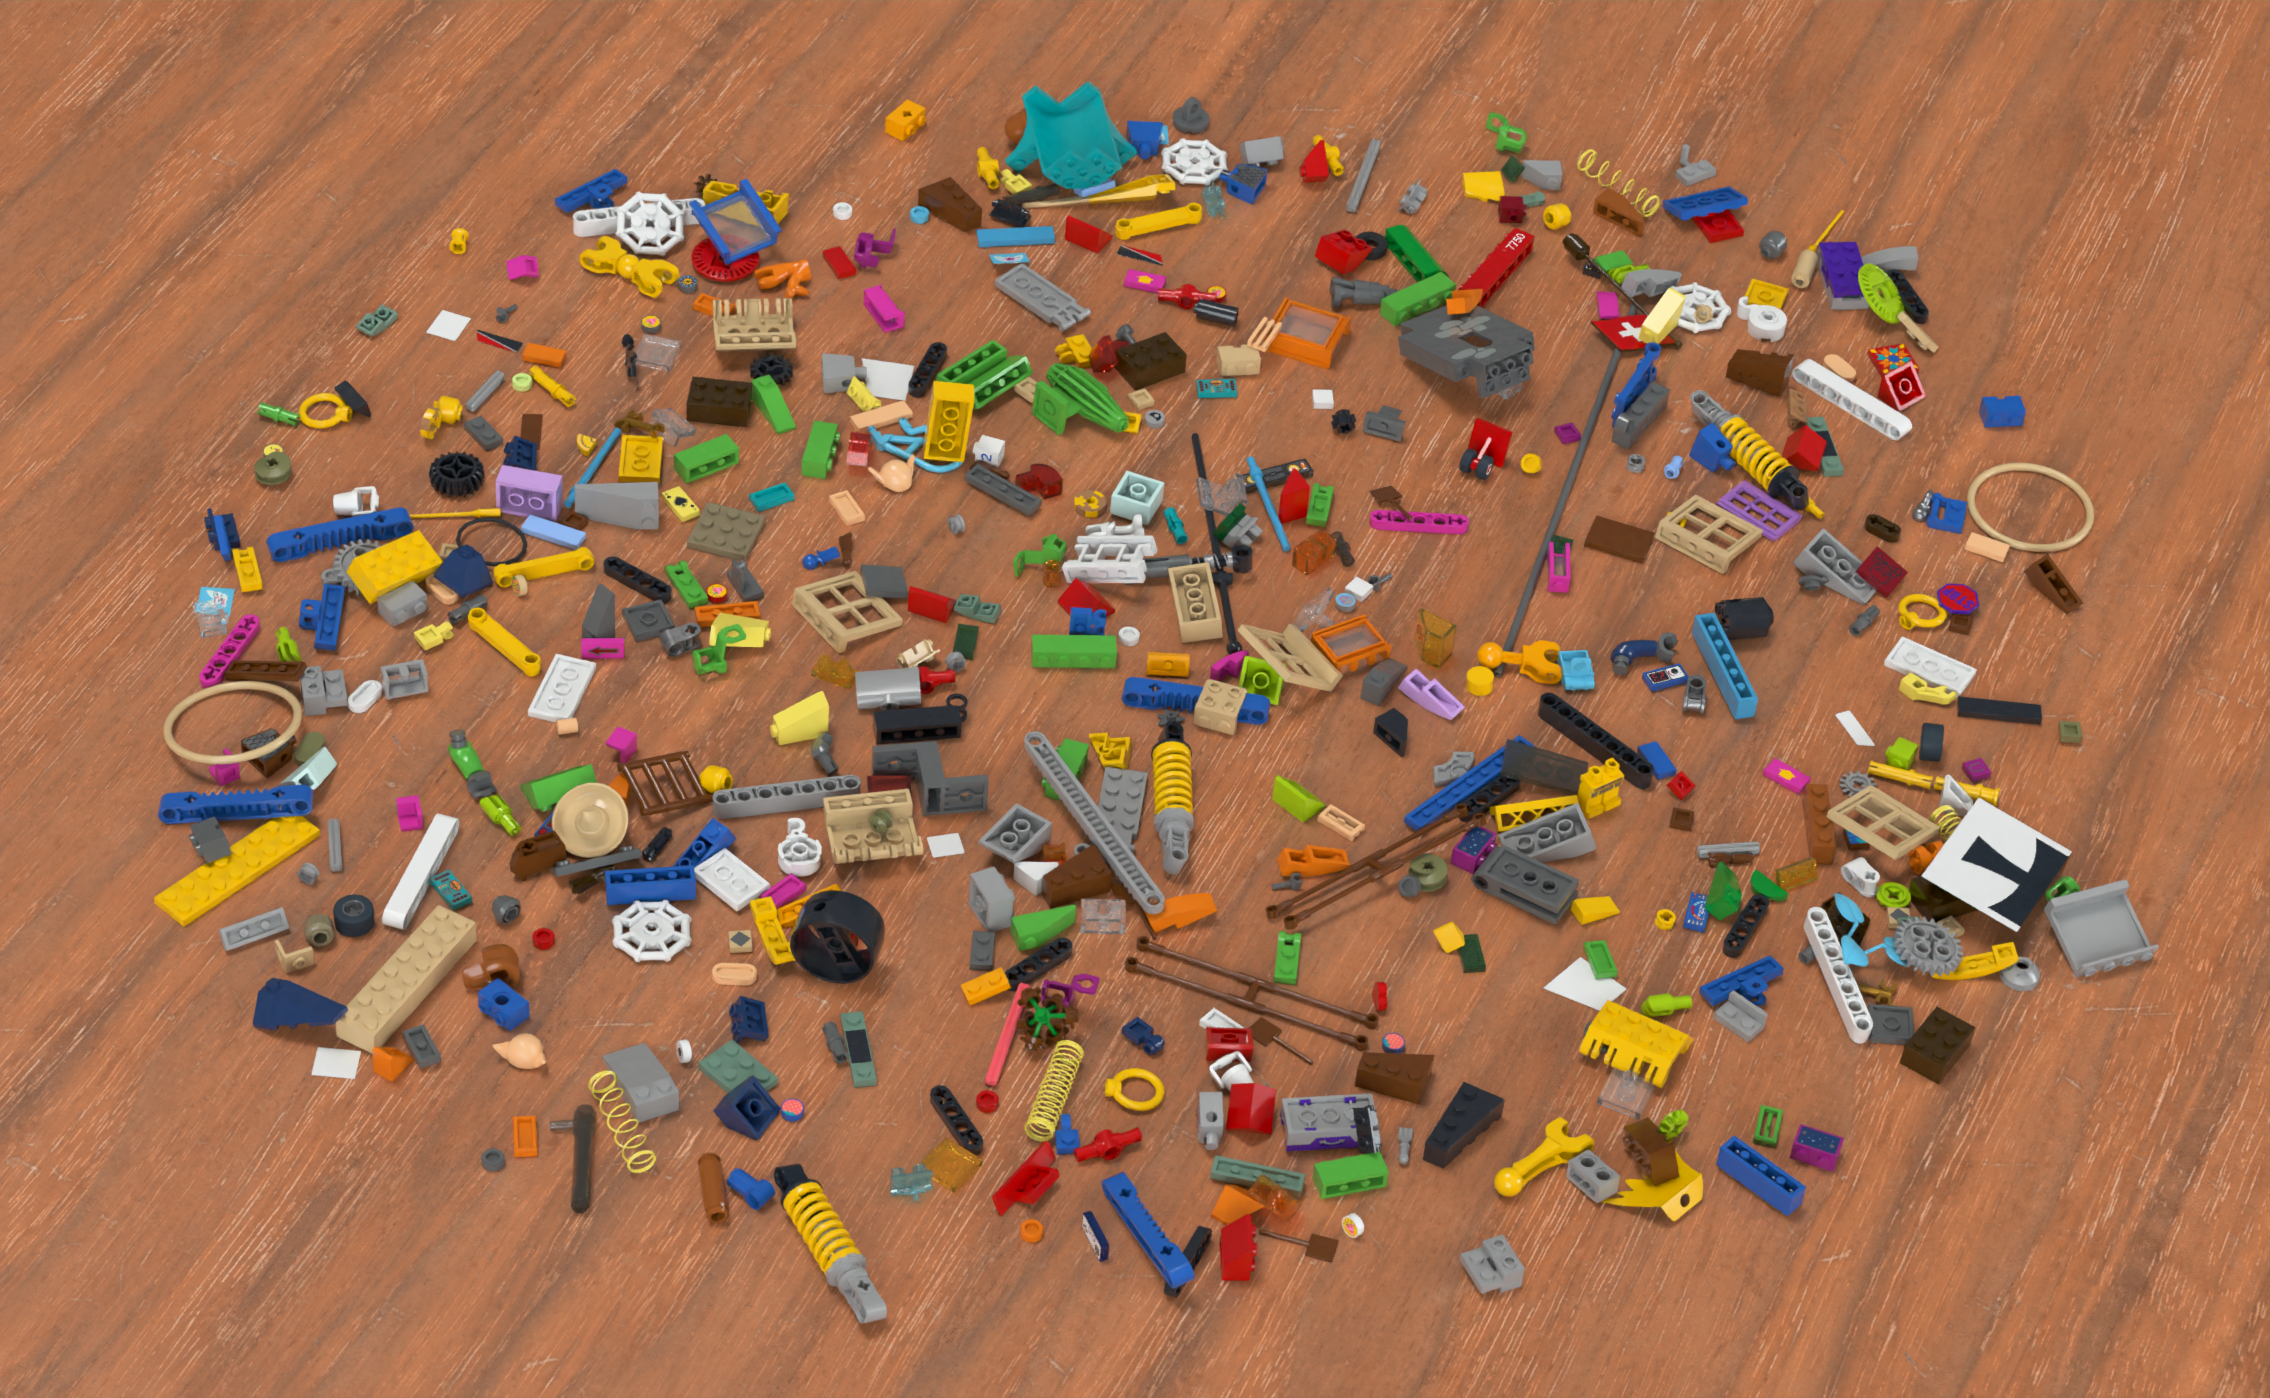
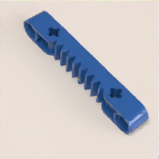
M399 507L274 533L267 538L266 543L272 559L276 562L303 558L310 551L315 553L316 549L322 552L324 547L332 550L333 545L340 548V544L348 545V542L351 541L356 544V541L359 539L364 543L365 539L383 541L403 537L410 534L414 526L408 511L405 508Z
M1130 677L1124 682L1121 698L1124 704L1131 707L1151 710L1163 707L1165 710L1170 706L1172 711L1179 708L1181 712L1188 709V712L1192 713L1195 710L1203 687ZM1247 693L1238 713L1237 722L1256 725L1266 723L1269 716L1270 700L1263 695Z
M307 785L277 786L269 791L264 789L261 793L258 789L254 793L247 790L245 794H242L241 790H238L236 794L229 791L227 795L223 791L219 795L212 792L210 796H207L206 792L202 795L197 792L167 793L160 799L158 817L166 824L201 822L214 816L217 821L304 816L312 811L314 791Z
M1121 1172L1102 1180L1101 1185L1107 1199L1168 1285L1174 1289L1194 1280V1272L1189 1261L1175 1243L1169 1242V1238H1166L1165 1233L1161 1232V1227L1157 1226L1156 1220H1153L1152 1215H1149L1148 1209H1145L1144 1203H1141L1140 1198L1137 1197V1190L1127 1175Z

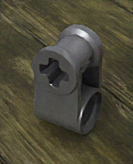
M687 623L665 630L661 633L659 640L666 653L670 657H675L699 649L701 646V639L699 638L701 628L696 623Z
M1691 675L1688 678L1682 705L1683 712L1691 710L1703 714L1706 700V680L1703 676Z

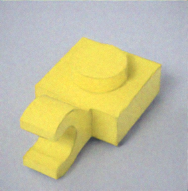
M1009 169L1001 171V174L1004 176L1000 179L1001 183L1014 196L1019 197L1031 191L1032 184L1020 174L1014 176Z
M444 622L436 628L431 624L415 631L414 638L426 651L443 643V639L452 638L454 636L451 632L453 626L449 622Z

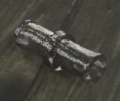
M1340 531L1332 533L1330 538L1335 546L1334 551L1336 555L1340 557L1343 566H1352L1355 560L1350 552L1351 547L1349 543L1345 542Z

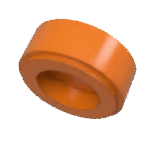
M1034 1219L1024 1221L1020 1226L1021 1238L1029 1243L1038 1242L1043 1237V1225Z

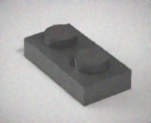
M482 416L464 423V429L485 451L503 444V438Z
M973 931L970 970L992 971L995 932Z
M424 1024L402 1031L403 1039L419 1069L441 1062V1055Z

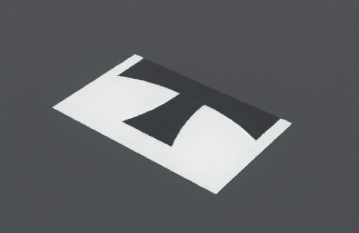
M1978 798L1925 870L1922 877L2017 932L2072 851Z

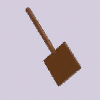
M1387 486L1370 491V494L1380 503L1390 501L1404 516L1412 520V517L1394 500L1402 498V495L1394 487Z
M1124 883L1115 884L1114 886L1124 905H1136L1152 938L1156 940L1157 936L1141 905L1136 899H1133L1132 893L1129 894L1128 888L1124 887Z
M1260 1017L1249 1027L1252 1031V1038L1266 1047L1274 1040L1310 1065L1313 1064L1311 1059L1279 1039L1277 1036L1282 1033V1030L1263 1017Z
M1262 1229L1259 1230V1233L1306 1245L1305 1256L1331 1263L1339 1240L1311 1234L1310 1240L1305 1241Z

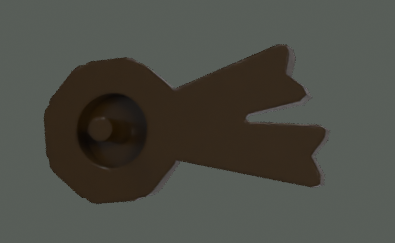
M613 865L597 867L589 877L569 881L572 893L579 895L597 883H605V871L617 870V868Z

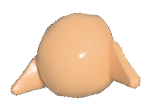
M911 454L907 463L901 460H890L883 464L880 472L872 467H869L868 471L884 487L895 492H904L912 485L915 456Z
M529 1033L518 1034L511 1041L493 1044L492 1046L510 1064L518 1068H538L547 1062L543 1053V1044L536 1036Z

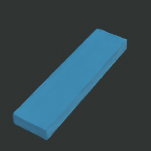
M1053 226L976 230L979 247L1055 244Z

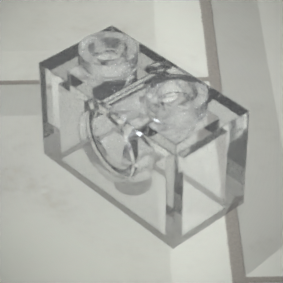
M1081 899L1080 933L1125 934V900Z

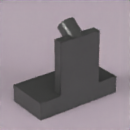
M1383 405L1378 413L1367 411L1362 431L1400 442L1406 421L1398 419L1402 410Z
M733 559L732 570L727 571V578L743 602L764 598V591L747 568L748 563L744 559L740 562Z

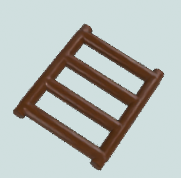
M680 751L617 765L618 771L623 772L641 807L640 813L642 816L713 801L712 795L707 794L705 788L701 785L700 779L689 760V751ZM680 760L698 794L697 797L688 798L670 762ZM661 764L679 800L669 802L651 766ZM642 768L660 804L649 805L632 770Z

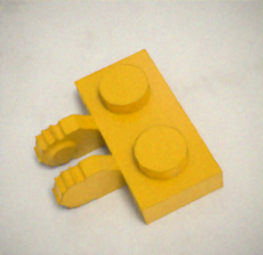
M1084 334L1065 338V343L1056 346L1055 351L1060 356L1059 358L1062 363L1075 362L1078 368L1098 364V358Z

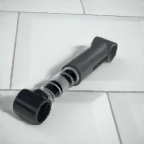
M1237 545L1231 552L1226 553V555L1222 553L1220 556L1206 554L1200 558L1197 556L1191 558L1188 554L1143 558L1142 560H1145L1147 571L1144 573L1146 579L1169 577L1168 568L1209 562L1210 570H1214V567L1221 569V567L1226 566L1227 569L1233 568L1237 573H1248L1252 569V549L1247 545ZM1124 583V584L1132 585V584H1136V583Z

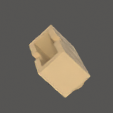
M1247 344L1241 345L1240 348H1234L1233 345L1218 346L1216 363L1221 377L1259 374L1261 358L1258 349L1247 346Z

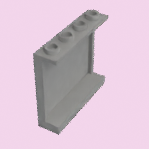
M2127 879L2053 898L2045 906L2044 911L2076 977L2082 975L2088 977L2100 970L2107 972L2119 965L2129 966L2137 960L2147 961L2154 957L2153 954L2159 948L2158 944L2150 945L2126 895V891L2130 887Z

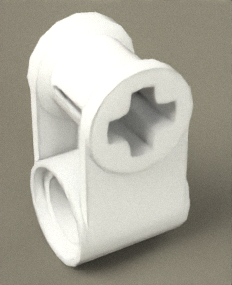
M1859 857L1841 867V874L1845 881L1850 883L1860 895L1867 898L1876 895L1878 889L1876 885L1880 880V874L1863 857Z

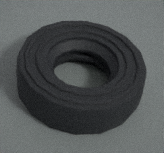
M1363 232L1356 236V238L1364 240L1366 244L1377 246V248H1372L1370 254L1365 258L1366 260H1378L1385 256L1388 244L1384 236L1376 232Z

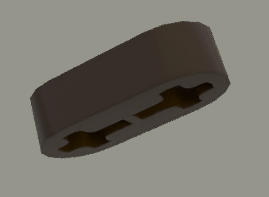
M1876 514L1866 517L1864 528L1867 532L1886 542L1894 543L1899 540L1901 528L1897 524Z

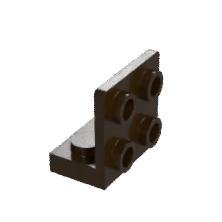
M1832 896L1824 901L1820 908L1824 909L1827 913L1834 932L1842 938L1844 935H1848L1853 923L1839 912L1835 896ZM1863 912L1864 922L1858 923L1851 936L1858 946H1860L1870 923V918Z

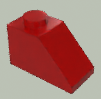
M1320 140L1304 159L1301 166H1299V175L1303 177V183L1325 182L1329 176L1324 140Z

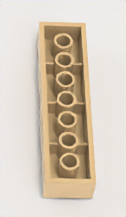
M438 905L347 1005L348 1011L336 1022V1036L372 1053L374 1046L382 1047L477 941L476 922Z

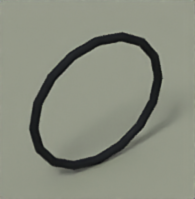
M491 517L477 518L465 523L458 530L456 537L458 548L462 547L460 541L462 532L468 526L479 522L504 524L514 529L520 535L523 547L522 551L515 558L503 562L485 561L488 566L509 565L518 561L526 552L527 541L524 533L515 525L505 520Z

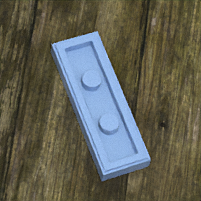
M531 514L521 526V531L525 534L573 550H577L586 539L585 532Z

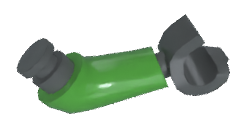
M465 730L451 731L449 736L453 739H451V744L448 746L450 757L466 778L467 789L471 797L474 799L479 797L485 798L497 792L496 787L492 783L490 772L484 770L471 742L467 741L466 737H464Z

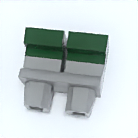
M1241 502L1220 523L1213 533L1231 549L1235 545L1250 546L1253 542L1252 540L1255 541L1263 532L1255 524L1258 518H1251L1244 512L1246 507Z

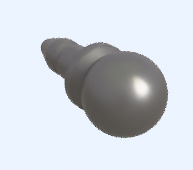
M1932 489L1925 493L1922 502L1917 503V508L1912 512V518L1917 522L1927 520L1928 512L1930 511L1929 503L1933 495Z

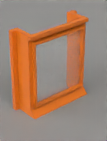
M1285 297L1272 319L1275 320V324L1278 322L1282 323V328L1266 351L1329 370L1333 350L1343 334L1348 335L1351 331L1352 315L1344 317L1288 300L1289 297ZM1271 328L1270 331L1268 332V334H1267V336H1266L1264 342L1266 341V339L1268 338V336H1269V335L1271 334V332L1273 331V328Z

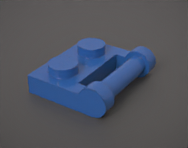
M1933 493L1930 500L1932 503L1931 511L1926 521L1927 526L1961 534L1967 502L1945 498L1940 493ZM1939 507L1945 508L1943 520L1938 518Z

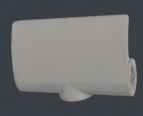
M918 667L855 672L858 710L880 707L881 710L886 711L897 710L899 705H921Z

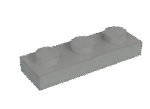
M283 907L218 929V933L224 950L228 951L284 931L290 927Z

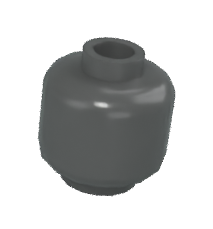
M1779 231L1768 232L1759 242L1761 254L1770 259L1778 258L1787 249L1786 236Z

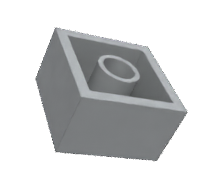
M994 866L970 874L968 904L985 931L995 932L1010 927L1011 917L1014 916L1013 901H1015V895L1012 889H1008L1003 875L999 874Z

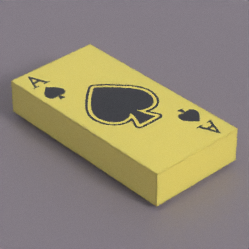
M680 486L661 493L663 501L681 522L700 516L699 508Z

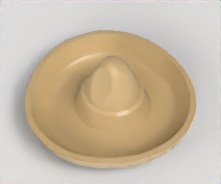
M586 783L569 790L559 800L552 817V829L563 841L566 850L581 857H599L610 853L622 842L628 826V811L624 800L614 789L601 783Z

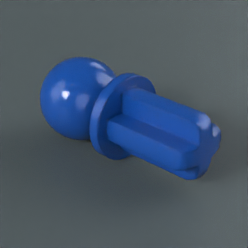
M837 547L821 552L818 550V555L816 556L813 554L806 555L802 560L804 568L813 570L818 567L819 563L825 566L826 562L838 558L840 554Z

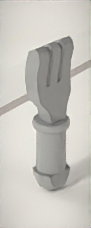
M1399 1127L1398 1142L1400 1143V1154L1398 1159L1401 1164H1406L1409 1161L1412 1128Z

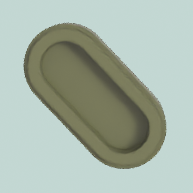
M309 732L303 737L294 752V760L297 765H303L320 749L325 747L324 735L319 732Z

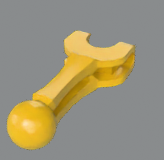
M1559 1117L1546 1126V1139L1534 1152L1524 1159L1513 1163L1512 1167H1505L1497 1172L1494 1178L1495 1188L1503 1196H1515L1539 1173L1561 1163L1568 1164L1570 1159L1587 1150L1593 1152L1595 1140L1587 1134L1578 1137H1568L1569 1122Z

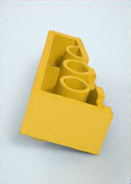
M711 181L703 189L705 205L739 191V188H736L734 184ZM765 190V193L756 191L777 224H779L788 213L789 193H782L781 196L773 194L771 190ZM743 201L713 213L744 222L748 225L760 227Z

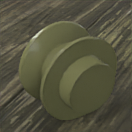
M876 810L874 815L870 816L868 820L871 828L880 834L885 833L887 828H890L893 824L891 815L883 810Z

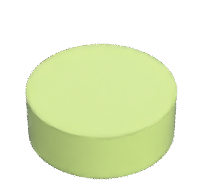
M526 373L516 374L512 378V387L520 392L528 391L532 388V377Z

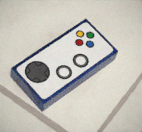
M1084 1212L1082 1229L1099 1261H1105L1108 1259L1109 1243L1093 1212Z

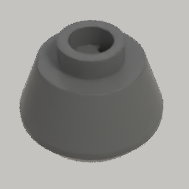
M507 895L498 896L492 903V912L499 924L511 923L521 911L520 901Z

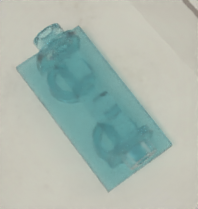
M1212 179V186L1204 187L1202 190L1207 212L1212 217L1219 213L1226 217L1224 209L1227 207L1222 197V191L1219 185L1215 186Z

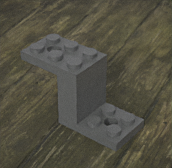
M937 741L872 746V782L915 779L922 816L987 811L988 775L944 778ZM892 761H897L895 764H890Z

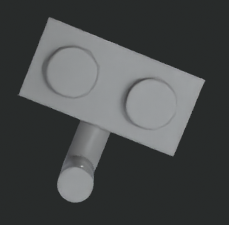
M1687 144L1682 146L1680 164L1683 168L1676 170L1675 177L1685 186H1689L1716 176L1717 169L1706 159L1691 164L1688 161L1690 146Z

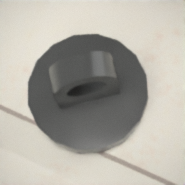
M1195 97L1187 99L1184 105L1176 109L1172 115L1173 126L1183 133L1189 131L1192 134H1197L1206 130L1209 125V114L1201 108V102Z

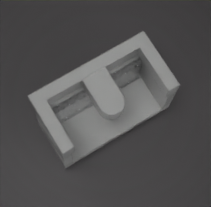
M423 659L381 667L382 688L386 700L428 692V673Z

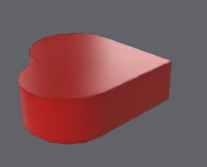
M1375 982L1372 998L1376 1011H1385L1387 1009V986L1385 982Z

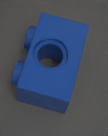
M499 978L478 992V1007L480 1011L488 1014L499 1026H503L509 1032L530 1017L529 1002Z

